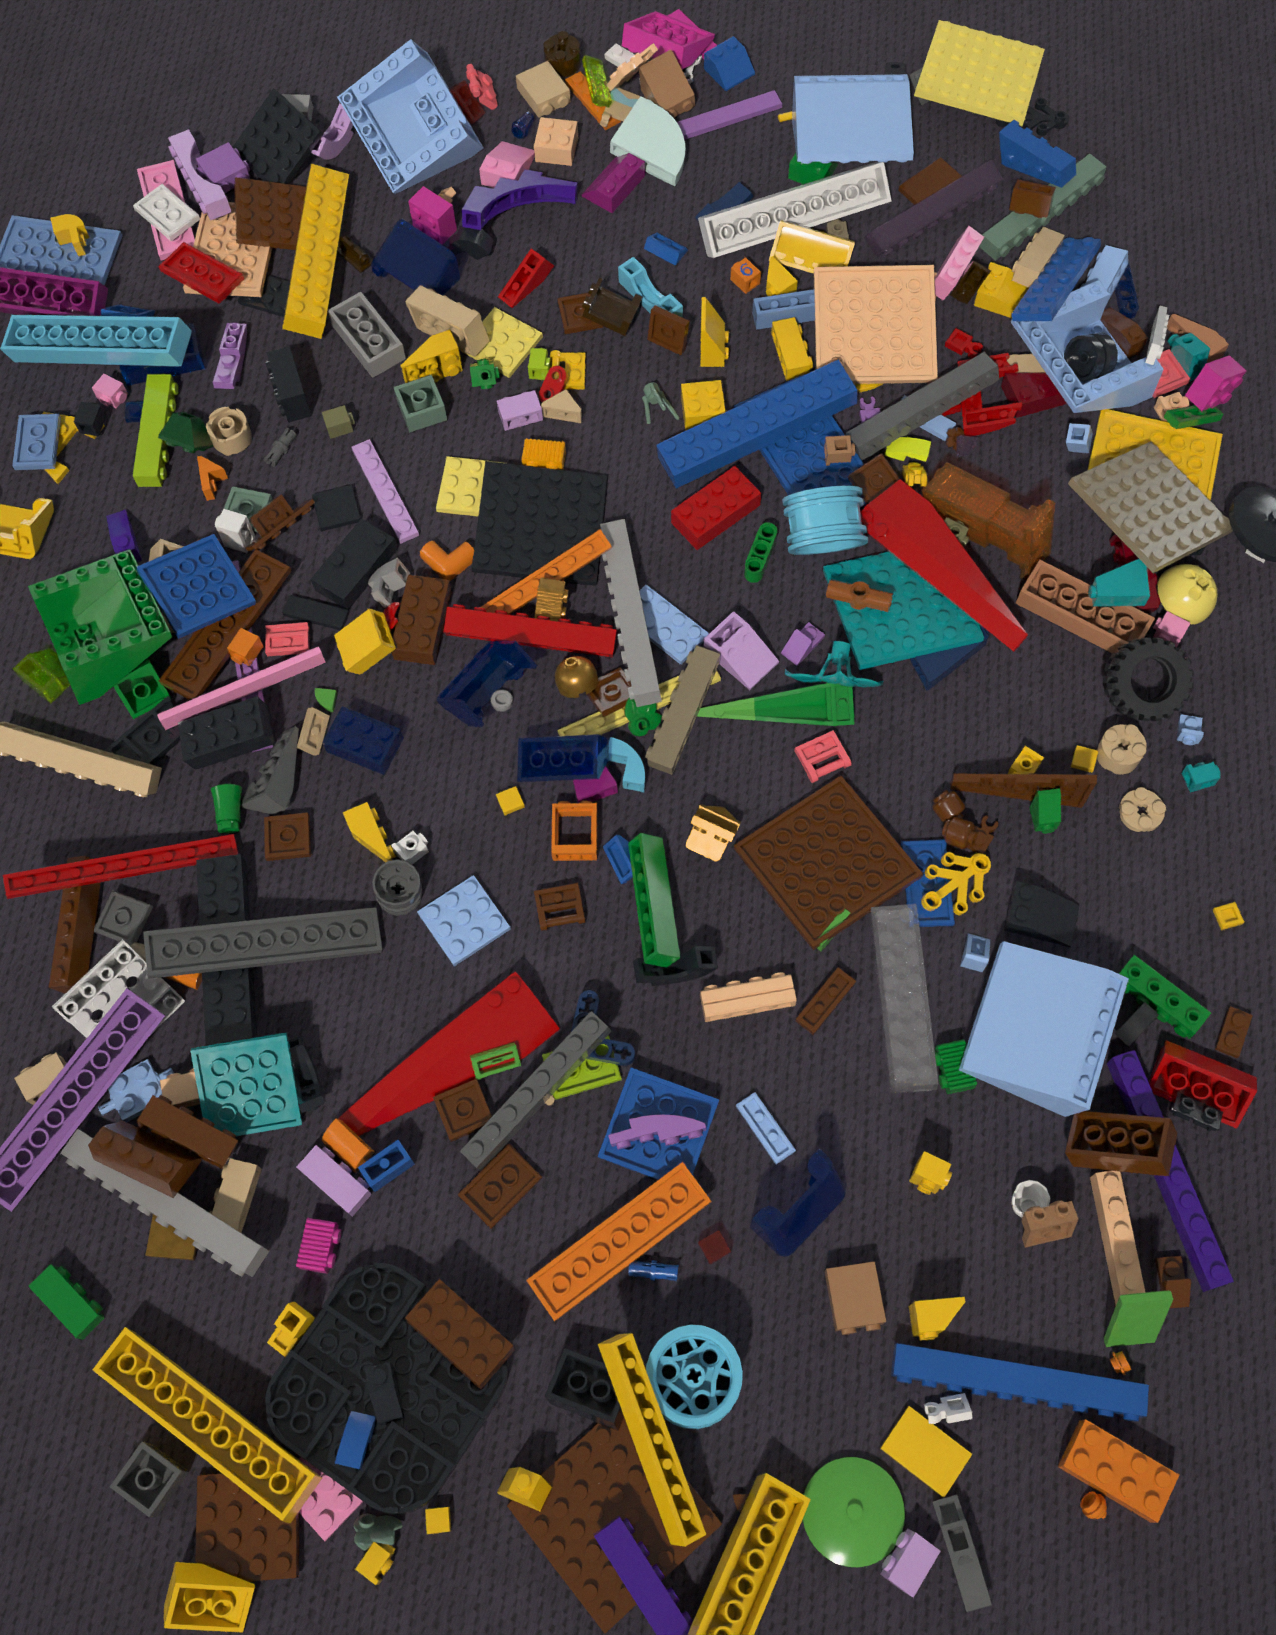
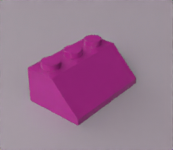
M631 153L614 158L584 191L582 197L613 213L645 177V161Z

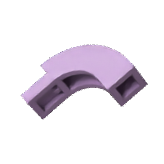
M340 103L331 125L311 152L326 160L338 156L354 134L351 131L353 124Z

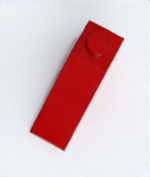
M531 248L498 298L513 308L545 280L554 265Z

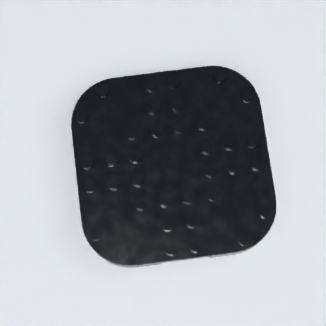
M376 1263L354 1269L336 1285L322 1305L323 1309L294 1350H290L272 1376L265 1396L268 1424L279 1441L349 1492L380 1512L407 1514L421 1509L440 1492L500 1400L507 1383L508 1363L506 1360L486 1385L479 1389L405 1319L430 1289L417 1278L397 1266ZM390 1362L395 1368L403 1418L378 1424L376 1419L371 1441L367 1445L362 1469L335 1464L340 1442L351 1411L376 1417L369 1395L365 1368Z

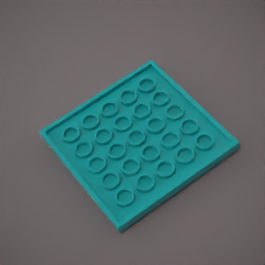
M890 552L823 566L827 584H829L831 579L850 584L860 581L865 582L871 589L893 594L888 612L868 607L858 610L852 608L850 603L833 599L859 670L974 644L984 640L981 628L976 621Z

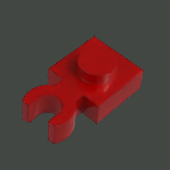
M957 328L945 342V347L961 356L966 352L971 359L978 354L973 350L981 353L983 345L978 342L973 343L972 336Z

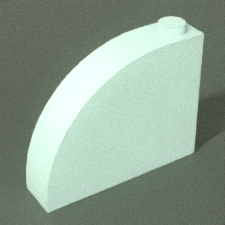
M640 96L611 139L610 153L617 157L631 153L645 161V171L676 186L684 167L685 141L675 119L651 100Z

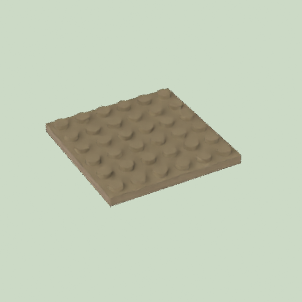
M1152 442L1072 477L1068 483L1152 573L1233 531L1229 519Z

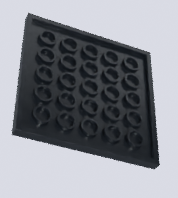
M485 461L472 572L526 578L600 530V524L603 521L607 475ZM599 557L562 581L571 584L596 586Z

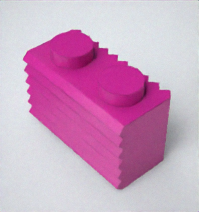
M312 1218L306 1219L296 1267L302 1270L328 1274L329 1268H333L335 1265L336 1254L333 1253L334 1245L338 1244L341 1238V1229H338L339 1225L336 1222Z

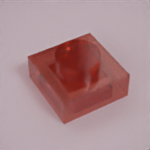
M719 1230L698 1242L710 1265L731 1253Z

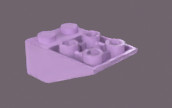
M734 611L704 638V648L719 653V664L749 690L779 663L778 659L751 626Z

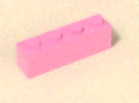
M968 226L957 239L934 277L935 295L942 300L954 289L984 239V236L972 227Z

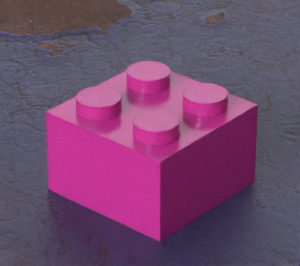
M424 186L408 201L414 229L419 233L423 232L431 241H437L443 245L457 231L453 205Z
M1230 355L1207 363L1185 396L1201 411L1209 408L1212 409L1219 404H1225L1231 399V393L1234 388H1237L1242 383V377L1246 370Z

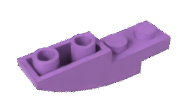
M227 323L219 348L221 356L213 380L214 388L234 389L236 382L240 381L246 348V324Z
M649 1115L629 1119L631 1129L608 1136L611 1146H617V1149L631 1146L630 1142L639 1139L640 1143L651 1141L654 1139V1135L657 1134L660 1143L665 1142L666 1146L679 1143V1138L688 1136L689 1139L703 1136L702 1132L706 1131V1126L703 1122L683 1116Z

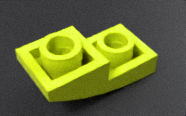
M900 437L886 447L885 456L904 461L906 456L926 462L931 441Z

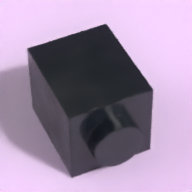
M81 402L73 422L79 433L99 436L106 415L101 405L94 402Z

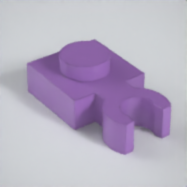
M871 397L870 404L864 403L863 398L860 399V408L862 410L859 411L861 424L881 413L880 408H874V397Z

